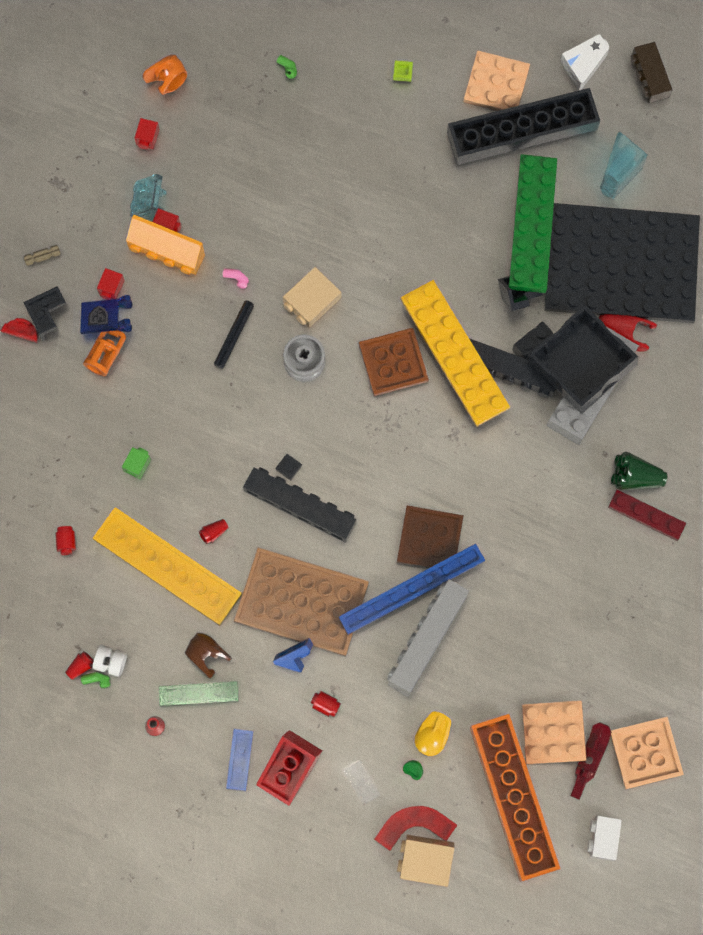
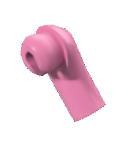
M228 268L223 270L224 278L236 279L238 281L237 286L241 289L247 287L249 279L240 270Z

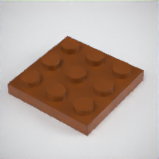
M413 328L359 342V348L374 396L429 382Z

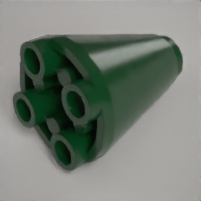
M625 451L621 455H616L614 461L616 468L615 473L611 477V484L615 485L617 489L659 488L666 485L668 475L663 469L630 452Z

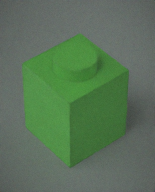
M132 447L122 465L123 471L141 480L151 461L148 455L149 452L140 447L138 449Z

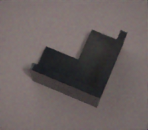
M510 276L498 279L502 300L511 311L529 307V299L543 295L539 292L510 289Z
M58 286L23 302L42 341L45 340V334L57 329L50 312L66 305Z

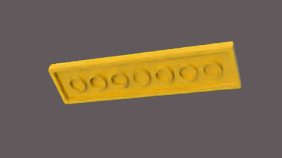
M432 280L402 296L400 300L476 427L510 409L508 402L435 281Z
M116 507L93 537L94 541L219 626L242 595L240 591Z

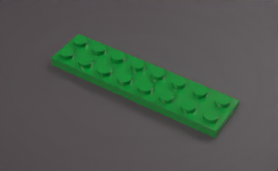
M523 154L520 156L509 288L512 290L546 293L557 158Z

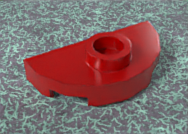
M15 318L5 323L0 330L2 333L37 343L38 340L36 328L30 321L24 318Z

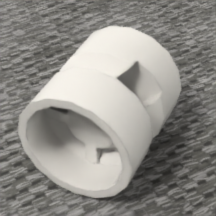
M100 645L93 662V669L103 673L107 670L110 675L120 677L126 664L127 653L119 650L112 652L111 648ZM108 657L111 658L109 664L106 663Z

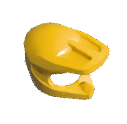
M431 712L417 730L415 735L416 748L427 756L439 754L444 749L449 738L451 719L443 713Z

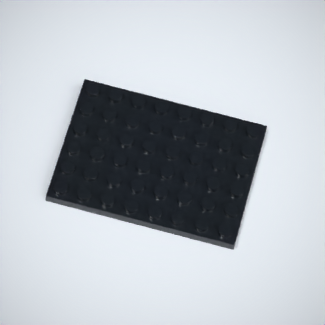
M554 203L544 311L576 313L586 305L595 315L618 314L649 320L694 323L700 215Z

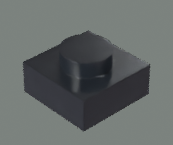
M286 454L275 469L291 481L302 467V464L289 454Z

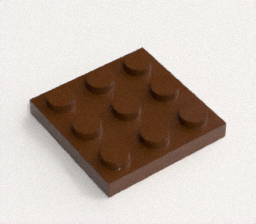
M407 505L397 563L431 568L457 554L464 515Z

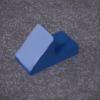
M308 638L276 654L273 663L280 667L302 672L304 664L301 659L311 653L310 651L313 646L311 639Z

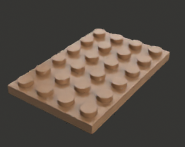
M257 548L234 622L297 642L310 638L314 647L346 656L353 633L347 634L339 620V616L362 605L369 581Z

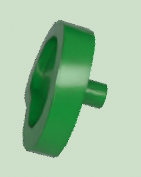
M410 760L404 764V773L410 775L412 779L419 780L423 776V767L419 761Z

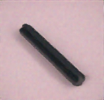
M244 301L214 362L216 367L224 368L254 307L252 302Z

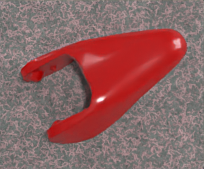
M605 314L598 317L606 327L639 345L636 351L645 352L649 350V346L646 343L634 340L633 332L637 323L650 329H656V323L646 318L628 315Z

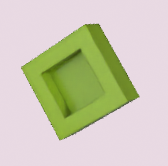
M395 60L393 80L411 82L413 62Z

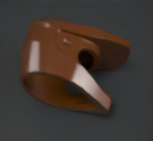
M196 633L185 651L187 657L210 679L215 674V671L208 669L206 666V657L212 656L217 659L218 656H221L228 661L232 660V657L211 636L204 633Z

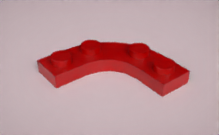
M411 806L393 814L383 825L374 840L391 851L400 836L407 829L424 827L442 840L447 841L457 827V824L433 808Z

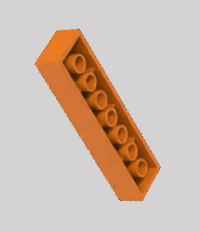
M507 714L472 725L470 727L471 734L519 881L522 882L561 869L510 715Z

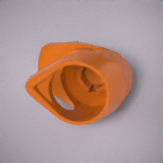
M171 54L145 70L142 77L146 83L164 81L163 85L158 88L159 92L164 95L177 90L185 82L187 71L177 55Z

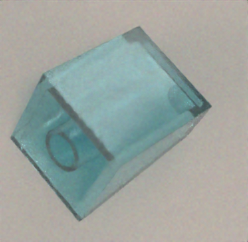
M621 132L616 136L600 185L602 193L613 200L643 169L648 156Z

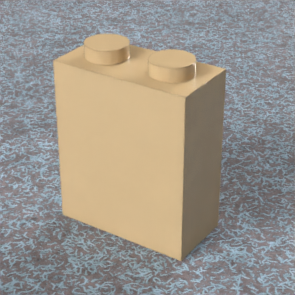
M314 267L283 296V306L288 312H293L297 316L296 319L303 326L306 324L310 328L342 298V292Z
M407 834L406 841L402 840L400 852L404 853L403 860H398L397 872H400V879L448 887L455 848L454 842Z

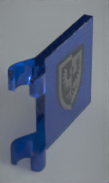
M124 295L119 299L82 302L80 333L89 334L118 330L131 332L132 325L130 319L126 318L119 321V307L130 309L133 306L131 296Z

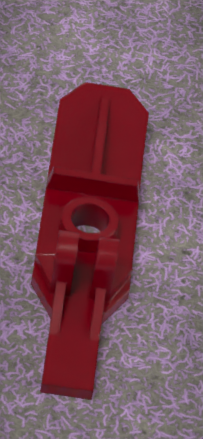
M599 722L592 727L585 746L586 760L591 757L593 762L587 764L586 761H579L576 768L577 779L570 795L571 797L580 800L586 784L596 775L612 733L610 727L606 724Z

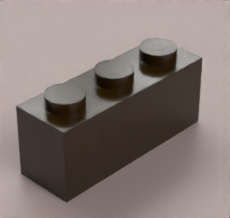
M651 42L634 47L630 58L632 65L636 66L637 79L643 85L642 92L644 97L648 99L649 103L670 98L673 89L656 43Z

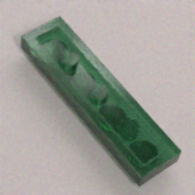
M238 681L159 686L160 707L239 702Z

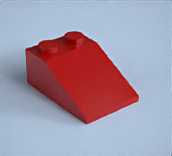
M287 731L281 737L256 786L290 806L323 750L294 732Z

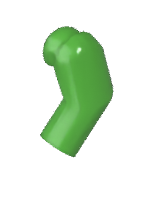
M280 55L277 63L285 67V75L288 78H295L297 75L295 62Z
M93 672L81 676L83 685L93 682H100V688H108L111 685L110 677L102 673Z

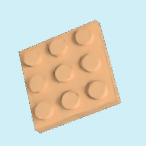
M477 50L463 102L496 111L519 106L530 64Z
M582 701L522 705L527 765L587 761Z
M668 717L611 730V740L625 790L684 775Z

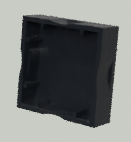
M586 305L572 315L556 333L547 337L528 354L529 363L581 414L638 365V356L620 338L613 335Z

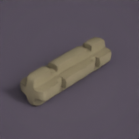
M54 245L50 249L45 248L33 252V255H24L25 264L30 266L34 262L38 263L50 259L51 256H59V247Z

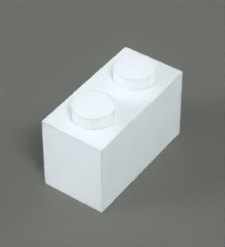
M596 816L595 820L591 821L590 832H593L592 840H589L587 851L590 852V857L611 861L617 860L622 820Z

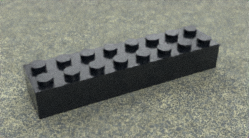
M587 88L448 123L447 134L456 164L460 165L598 130L600 118L591 90Z

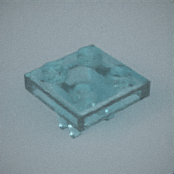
M154 174L135 182L133 200L130 204L131 217L133 215L141 217L150 213H156L158 208L164 210V208L158 206L159 197L167 194V191L161 188L163 176Z

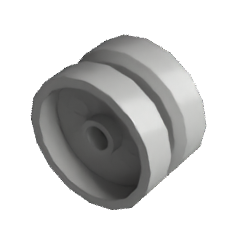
M304 334L295 336L286 344L283 358L285 370L290 377L297 381L307 382L320 376L325 366V351L318 339Z

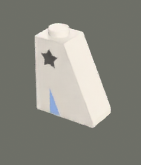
M599 34L562 53L560 62L578 90L583 89L607 57L609 44Z

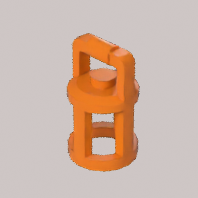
M105 326L95 340L83 365L95 374L107 376L110 367L126 340V335L120 330ZM106 333L120 338L117 345H114L115 343L110 339H104ZM104 351L106 353L99 364L97 363V361L99 360L102 352Z

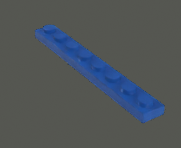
M474 544L339 616V620L349 635L437 588L443 582L446 583L449 579L452 580L485 562V559L478 546Z

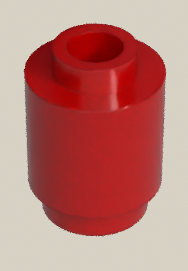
M72 526L57 527V532L55 533L56 550L61 552V555H71L72 551L76 550L75 531H73Z
M320 691L319 694L315 693L310 702L313 704L312 709L328 717H335L341 705L337 701L338 699L323 691Z

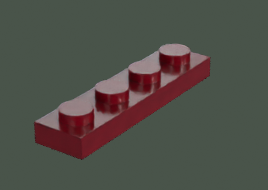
M619 490L615 491L608 508L676 541L679 540L686 526V522Z

